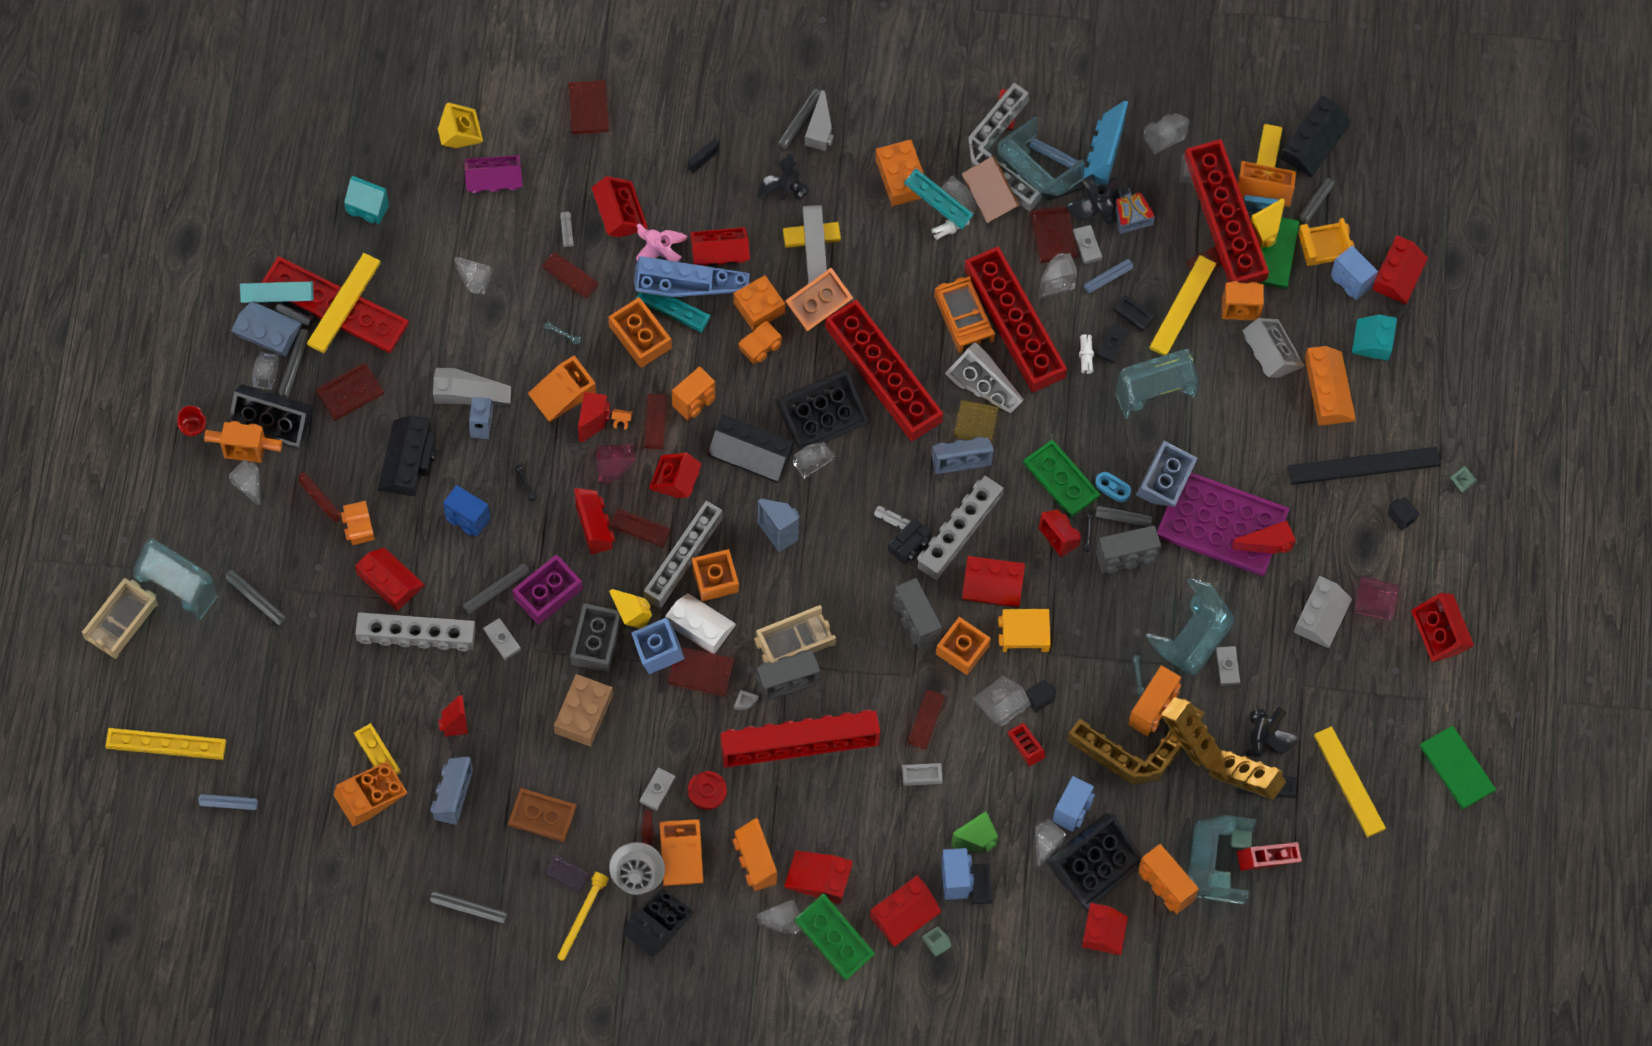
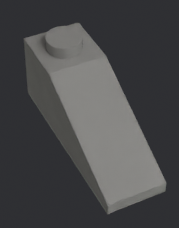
M821 90L805 135V146L826 151L828 145H832L834 135L831 134L832 126L825 91Z

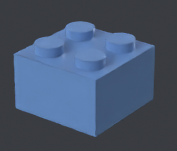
M1351 246L1335 259L1331 276L1337 284H1340L1345 289L1347 295L1357 300L1373 287L1378 271Z
M667 617L632 632L641 662L649 674L685 659L674 627Z
M1072 776L1055 808L1052 822L1074 832L1076 826L1080 828L1086 811H1089L1093 803L1095 794L1092 792L1094 786Z
M967 848L948 849L942 852L941 868L945 900L965 899L969 897V892L973 891V873L969 874L971 872L972 859L971 854L967 855Z

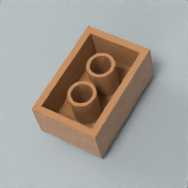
M576 674L554 724L555 734L591 747L613 697V688Z

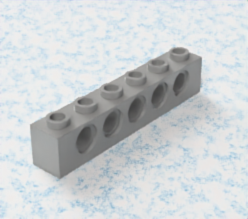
M984 476L982 480L978 479L972 493L965 495L962 500V506L959 509L955 508L950 516L951 520L941 526L940 534L931 539L928 544L930 547L926 552L923 550L917 558L918 569L936 581L1003 495L1004 488L987 476ZM983 496L986 500L980 501L977 497ZM971 510L975 514L969 515L966 511ZM960 524V525H962L964 528H963V529H957V528L955 527V525ZM951 539L953 542L945 543L943 540ZM934 553H939V554H941L942 556L939 557V558H936V557H934L932 554H934Z
M708 501L703 504L645 588L644 598L650 604L659 609L662 608L692 564V558L697 557L721 522L722 509Z
M358 613L356 639L362 644L374 642L384 646L399 644L402 647L416 645L420 648L437 647L441 650L457 648L459 651H468V649L473 650L476 627L475 621ZM374 628H381V631L378 633L372 632ZM394 629L401 630L398 634L391 633ZM415 630L420 631L416 636L411 635V632ZM432 632L440 633L437 637L430 636ZM453 633L459 634L457 638L449 637Z

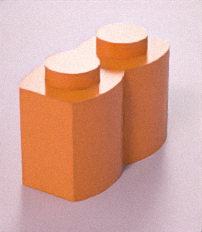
M765 321L739 342V350L753 364L761 363L766 359L767 353L772 350L776 351L781 346L782 336L768 321Z
M366 501L344 505V512H341L343 523H347L348 529H344L347 541L351 540L352 545L375 540Z

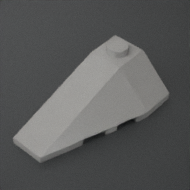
M976 342L945 373L958 387L973 392L974 395L989 400L991 404L1009 413H1012L1024 400L991 357Z
M456 368L435 369L433 384L434 404H471L472 397L491 398L493 405H510L511 386Z

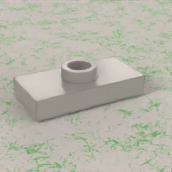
M1091 225L1073 229V235L1083 263L1088 264L1102 260Z
M500 618L483 628L504 660L521 651L520 646Z
M1236 646L1216 647L1220 686L1240 685Z
M941 763L902 765L903 786L942 784Z
M657 768L639 802L657 811L673 784L675 776Z

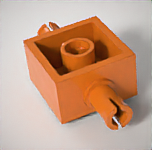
M237 421L224 422L222 432L206 430L204 437L205 442L220 443L224 458L262 463L264 450L281 452L283 444L282 440L266 438L263 428L259 425H244Z

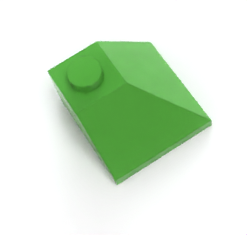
M986 811L953 832L951 842L953 848H967V851L982 853L985 850L987 852L992 850L997 845L998 835Z

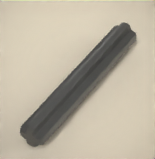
M814 89L778 141L779 147L787 149L816 106L821 93L820 90Z
M300 329L278 391L279 396L286 398L289 396L309 337L307 330Z
M520 565L464 603V610L468 614L472 613L529 574L530 571L527 565Z
M230 570L226 574V580L274 622L281 625L286 620L284 614L237 573Z
M433 891L430 897L432 903L493 921L505 923L507 919L505 911Z

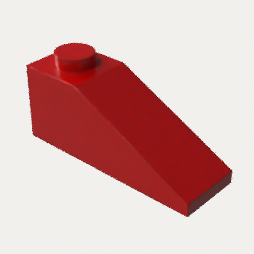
M1286 520L1234 539L1232 548L1233 550L1272 554L1287 553L1293 549L1296 539Z
M460 695L441 712L442 719H438L439 729L444 731L445 737L468 734L463 696Z
M1298 842L1250 847L1237 852L1240 871L1302 862Z

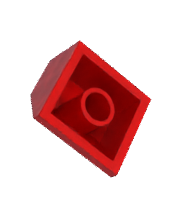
M584 392L578 423L579 442L586 441L604 429L606 421H610L611 410L610 402H607V395Z
M687 452L661 455L649 489L674 498L690 497L702 463Z
M1058 509L1043 512L1038 529L1061 558L1080 546L1081 535L1076 528H1072L1068 517L1064 513L1061 514Z
M1090 903L1082 947L1121 955L1128 916L1112 907Z

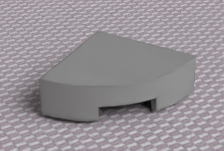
M740 690L734 709L746 710L756 704L759 696Z

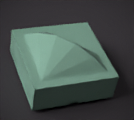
M1466 466L1450 477L1462 493L1477 482Z

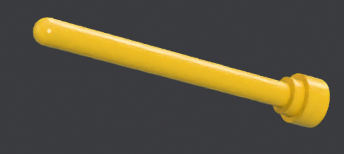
M599 872L594 873L591 879L593 886L558 954V959L561 961L565 960L599 890L606 887L609 881L607 876Z

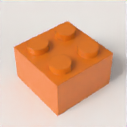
M766 275L733 293V303L753 331L765 321L771 322L785 314V302Z
M1226 282L1222 296V319L1255 321L1257 318H1260L1264 305V284H1258L1257 282Z
M700 366L672 390V406L687 421L692 417H697L703 407L711 405L715 400V381Z
M729 549L692 558V570L701 602L739 593V582Z
M958 617L937 645L936 655L965 675H968L990 647L991 638L961 617Z

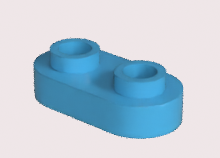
M1102 472L1096 477L1095 486L1099 491L1117 502H1125L1129 499L1131 488L1127 483L1108 472ZM1102 482H1107L1108 485L1104 486ZM1121 491L1124 493V495L1121 496L1118 494V492Z

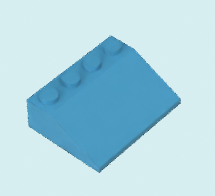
M1123 101L1103 114L1102 120H1098L1096 131L1099 132L1097 136L1094 135L1091 146L1094 149L1093 152L1089 151L1087 162L1090 164L1089 167L1084 168L1082 178L1093 175L1097 185H1107L1123 131L1128 101Z

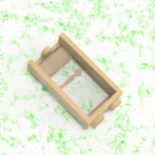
M124 578L82 631L84 639L116 659L153 609L158 606L156 595L149 590L144 591L141 589V586L136 581H129Z
M821 605L756 630V638H754L757 648H761L764 653L762 655L764 663L777 662L782 657H792L800 651L806 650L808 652L813 650V653L836 645V637L831 635L829 623L822 616Z

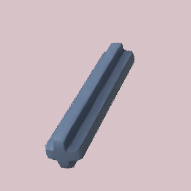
M1036 138L1031 140L1029 147L1074 171L1079 168V160Z
M1126 259L1086 282L1084 289L1087 293L1095 291L1133 269V263L1130 259Z
M207 794L199 796L200 806L256 810L258 806L256 798Z

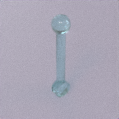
M547 322L545 324L546 329H552L555 332L573 340L574 344L580 343V337H573L568 333L552 326L550 322Z
M1134 655L1132 660L1135 662L1138 683L1136 691L1138 694H1143L1144 687L1141 684L1138 663L1140 658L1138 655Z

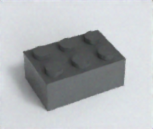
M1154 525L1099 538L1096 554L1102 573L1108 572L1111 574L1119 569H1133L1137 565H1151L1158 561L1161 544L1156 527Z
M917 578L896 586L895 594L893 595L894 602L892 604L895 611L900 612L902 625L905 629L908 628L912 644L917 645L918 649L921 650L939 642L942 626Z
M583 603L570 655L571 665L609 673L622 621L618 610Z
M806 650L800 651L795 656H785L778 659L777 662H765L757 668L756 682L764 702L819 685L820 669L813 650L808 652Z

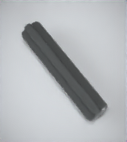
M1330 178L1324 180L1299 217L1301 222L1305 224L1309 222L1334 186L1333 180Z
M1097 506L1096 517L1150 527L1152 523V517L1148 515Z

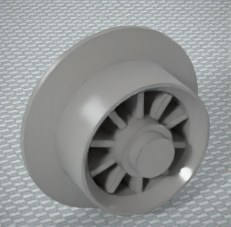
M635 842L625 844L614 852L610 860L609 870L613 881L622 890L630 894H643L654 890L662 882L665 874V864L662 856L656 849L650 845Z

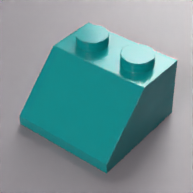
M352 176L344 201L345 210L351 216H359L367 222L380 224L389 207L387 191L383 187Z
M1378 314L1357 319L1351 354L1388 361L1392 352L1397 318Z

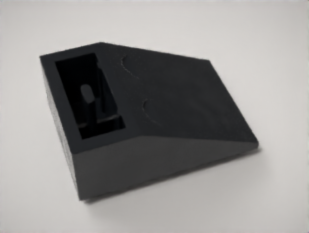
M663 888L629 918L622 934L654 958L687 922L694 911Z

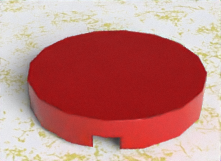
M703 771V773L694 775L689 782V799L699 809H715L726 799V783L722 776L716 772Z

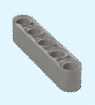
M822 205L803 206L808 284L827 271Z

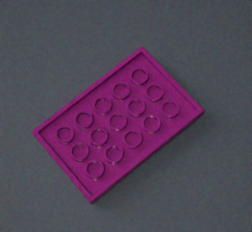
M1191 472L1174 507L1167 506L1157 534L1162 540L1264 577L1272 553L1233 550V540L1285 521L1290 508Z

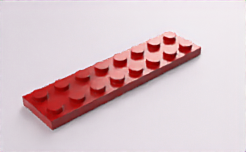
M279 256L261 282L313 281L314 300L288 302L316 315L321 320L342 288ZM359 297L340 329L391 353L409 325V320Z

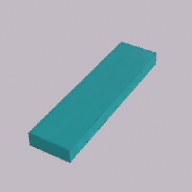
M916 168L903 183L961 230L974 215Z
M313 281L241 283V302L314 300Z
M639 292L636 299L640 297L647 307L701 333L711 318V315L674 297Z

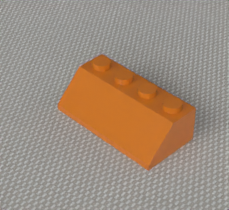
M1328 346L1307 348L1305 362L1318 426L1356 421L1342 352Z

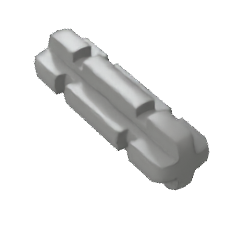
M562 212L560 216L563 246L572 247L570 212Z
M878 506L874 512L876 517L884 518V521L895 526L899 525L901 529H904L911 522L906 518L902 519V516L890 510L886 511V508Z

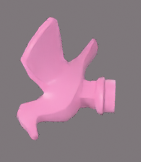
M641 224L637 225L638 235L647 242L636 257L637 261L639 256L650 258L661 256L668 261L675 262L682 258V256L672 251L670 246L671 244L685 241L687 235L670 230L663 232L646 230Z

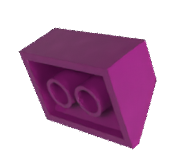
M520 155L464 159L466 190L471 191V193H479L482 190L496 192L504 188L517 190L519 187H522Z

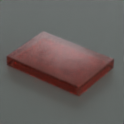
M605 80L568 82L572 134L609 132Z
M1066 206L1030 211L1040 262L1045 263L1077 258L1078 254Z
M365 362L315 389L334 421L384 395L383 389Z
M681 647L685 659L672 665L668 684L726 696L734 658Z

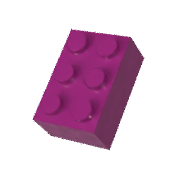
M556 554L516 586L512 592L513 599L540 625L582 591L583 588L580 578Z

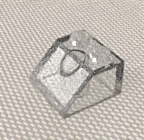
M1178 113L1171 116L1166 115L1161 121L1147 125L1144 129L1143 138L1152 152L1156 154L1186 139L1189 120Z
M1071 253L1058 254L1052 258L1040 281L1039 299L1075 289L1078 272Z
M1001 676L973 697V700L987 717L1001 727L1008 724L1012 718L1024 712L1031 705L1023 687L1005 676Z

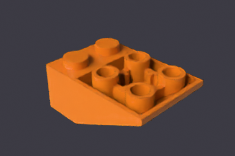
M572 356L551 371L528 395L550 423L583 402L584 392L596 393V383L578 359Z
M388 761L337 784L334 791V797L353 827L371 819L407 794L406 789Z
M699 819L660 822L661 854L665 864L663 885L703 884Z

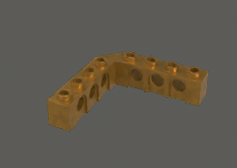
M1174 697L1161 716L1190 760L1198 767L1203 765L1205 769L1209 770L1208 774L1216 780L1274 800L1286 783L1281 770L1277 767H1268L1260 761L1254 762L1246 756H1237L1232 751L1220 750L1215 743L1216 740L1207 731V726L1200 720V715L1192 708V703L1187 699L1181 700Z
M1193 705L1192 708L1200 715V720L1202 721L1205 713ZM1082 719L1077 721L1069 732L1067 742L1131 785L1159 781L1183 748L1170 729L1167 736L1161 739L1154 754L1151 753L1144 762L1137 756L1133 757L1124 751L1122 746H1117L1105 738L1104 734L1101 735L1090 728L1089 724Z

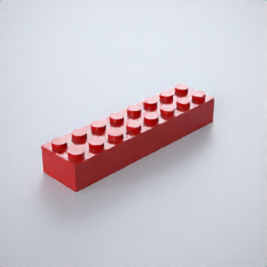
M1222 139L1187 148L1184 158L1228 282L1259 283L1266 281L1269 270Z
M999 246L965 260L964 271L967 277L971 278L978 297L1030 391L1034 393L1065 379L1067 368Z
M857 299L826 318V330L911 442L942 423L943 412Z
M863 710L857 714L847 712L836 717L826 715L821 717V719L815 720L813 718H806L801 722L785 721L779 725L769 723L758 728L748 726L743 730H725L721 733V752L724 768L879 746L880 728L877 711Z

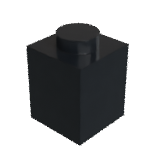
M1406 497L1400 500L1397 498L1389 505L1388 515L1402 531L1417 521L1420 514Z
M1044 679L1025 691L1024 699L1036 713L1054 702L1056 691L1053 685L1048 684Z

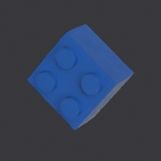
M457 485L443 502L446 520L452 525L457 524L462 527V530L468 535L473 534L477 537L490 520L488 504Z

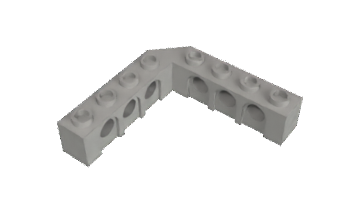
M1013 83L968 137L972 168L992 157V154L988 152L990 147L1029 102V93L1016 83ZM998 162L1018 203L1031 212L1042 198L1041 190L1033 184L1031 186L1024 181L1021 175H1016L1009 170L1006 164Z

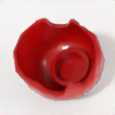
M189 405L183 407L178 412L177 426L184 435L194 437L204 431L206 417L201 413L199 407Z

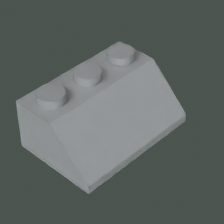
M1257 318L1243 330L1246 342L1252 347L1255 358L1259 360L1264 374L1268 377L1279 378L1305 366L1278 319Z
M1319 576L1296 624L1294 633L1329 648L1352 598L1337 583Z

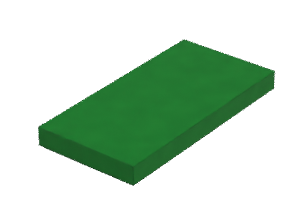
M1281 217L1276 242L1270 247L1266 246L1261 249L1269 275L1266 281L1259 282L1258 284L1287 289L1299 226L1298 220Z
M1053 439L1023 460V464L1070 518L1101 496Z
M1453 726L1420 744V748L1462 810L1496 791V788Z
M824 893L793 919L844 980L852 976L875 955L873 950Z

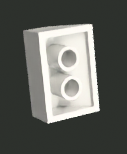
M688 593L677 600L666 615L674 630L713 655L736 625Z

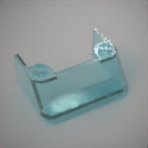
M1034 116L998 143V155L1038 192L1062 195L1084 179L1085 161L1083 159L1057 178H1052L1029 156V148L1025 145L1037 136L1038 118Z
M1184 349L1126 367L1120 371L1115 394L1126 419L1130 417L1131 410L1137 411L1142 409L1147 399L1179 389H1181L1182 393L1191 394L1192 398L1197 396L1199 382L1191 351Z
M149 538L145 542L133 568L136 581L140 583L144 580L147 582L152 580L179 597L182 602L181 606L189 612L191 610L194 611L196 619L200 621L218 597L212 577L158 541Z
M1188 578V583L1195 591L1194 596L1190 600V609L1194 614L1174 642L1170 638L1150 633L1146 637L1160 656L1184 672L1195 675L1202 669L1216 647H1218L1232 628L1234 616L1211 583Z
M1223 815L1200 820L1195 824L1188 876L1199 888L1196 897L1245 904L1249 891L1229 888L1230 879L1228 875L1221 871H1215L1219 834L1230 835L1235 829L1251 831L1253 833L1257 819Z

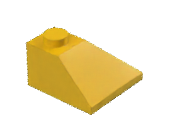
M448 102L445 105L438 127L441 144L452 148H459L483 142L476 110Z
M1283 198L1252 215L1251 223L1261 249L1266 246L1270 247L1276 242L1285 202Z
M614 589L609 591L624 624L640 629L647 626L652 614L650 604L645 598Z

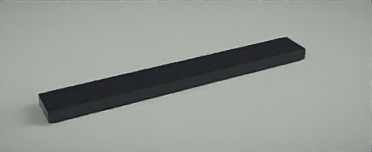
M1429 447L1288 465L1291 485L1438 467L1441 465L1438 448Z

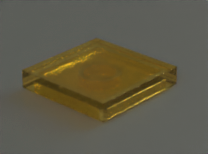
M961 400L954 437L969 440L983 437L989 438L992 443L998 407Z

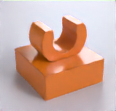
M614 409L611 418L616 419L613 424L614 428H617L618 422L622 421L624 429H627L629 426L628 421L632 420L633 412Z

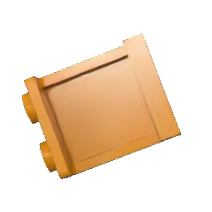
M1340 218L1338 223L1309 228L1308 224L1300 225L1298 235L1307 266L1333 262L1348 248L1354 247L1353 240L1349 238V225L1345 224L1344 218Z
M1049 609L1002 610V616H998V628H1002V634H999V646L1003 647V652H1007L1008 648H1041V652H1049Z

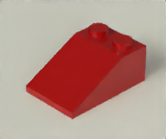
M795 850L784 888L817 898L824 893L831 902L841 904L852 871L853 861L834 855Z

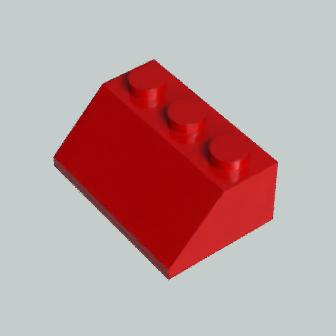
M605 176L592 187L594 198L608 235L624 237L638 233V224H641L646 230L648 229L632 181Z
M746 227L690 232L694 265L707 266L709 263L723 265L731 261L743 263L746 260H750Z
M1396 235L1375 279L1372 290L1407 304L1428 257L1414 242Z
M574 489L575 505L590 555L612 550V542H615L613 531H609L607 526L610 525L608 514H604L602 508H605L603 498L599 497L595 490Z
M385 547L369 552L355 565L356 574L396 611L402 608L425 586Z
M968 556L962 600L1019 608L1025 563Z
M1439 593L1411 610L1432 662L1459 655L1474 646L1453 594Z
M917 875L870 910V918L893 947H895L939 915L941 910L931 891Z

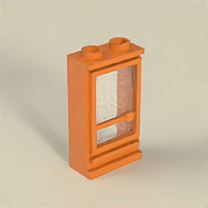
M961 277L952 283H943L935 288L934 297L959 353L963 352V346L971 343L974 344L975 342L980 345L981 340L988 338L990 343L994 342L995 332L989 323L970 277Z

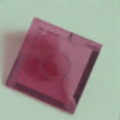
M634 444L596 446L598 481L611 483L614 480H618L636 461Z
M1361 576L1354 612L1392 621L1399 595V585Z

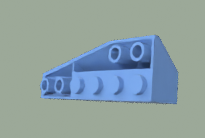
M639 256L635 266L634 285L636 292L668 297L734 293L749 284L750 273Z

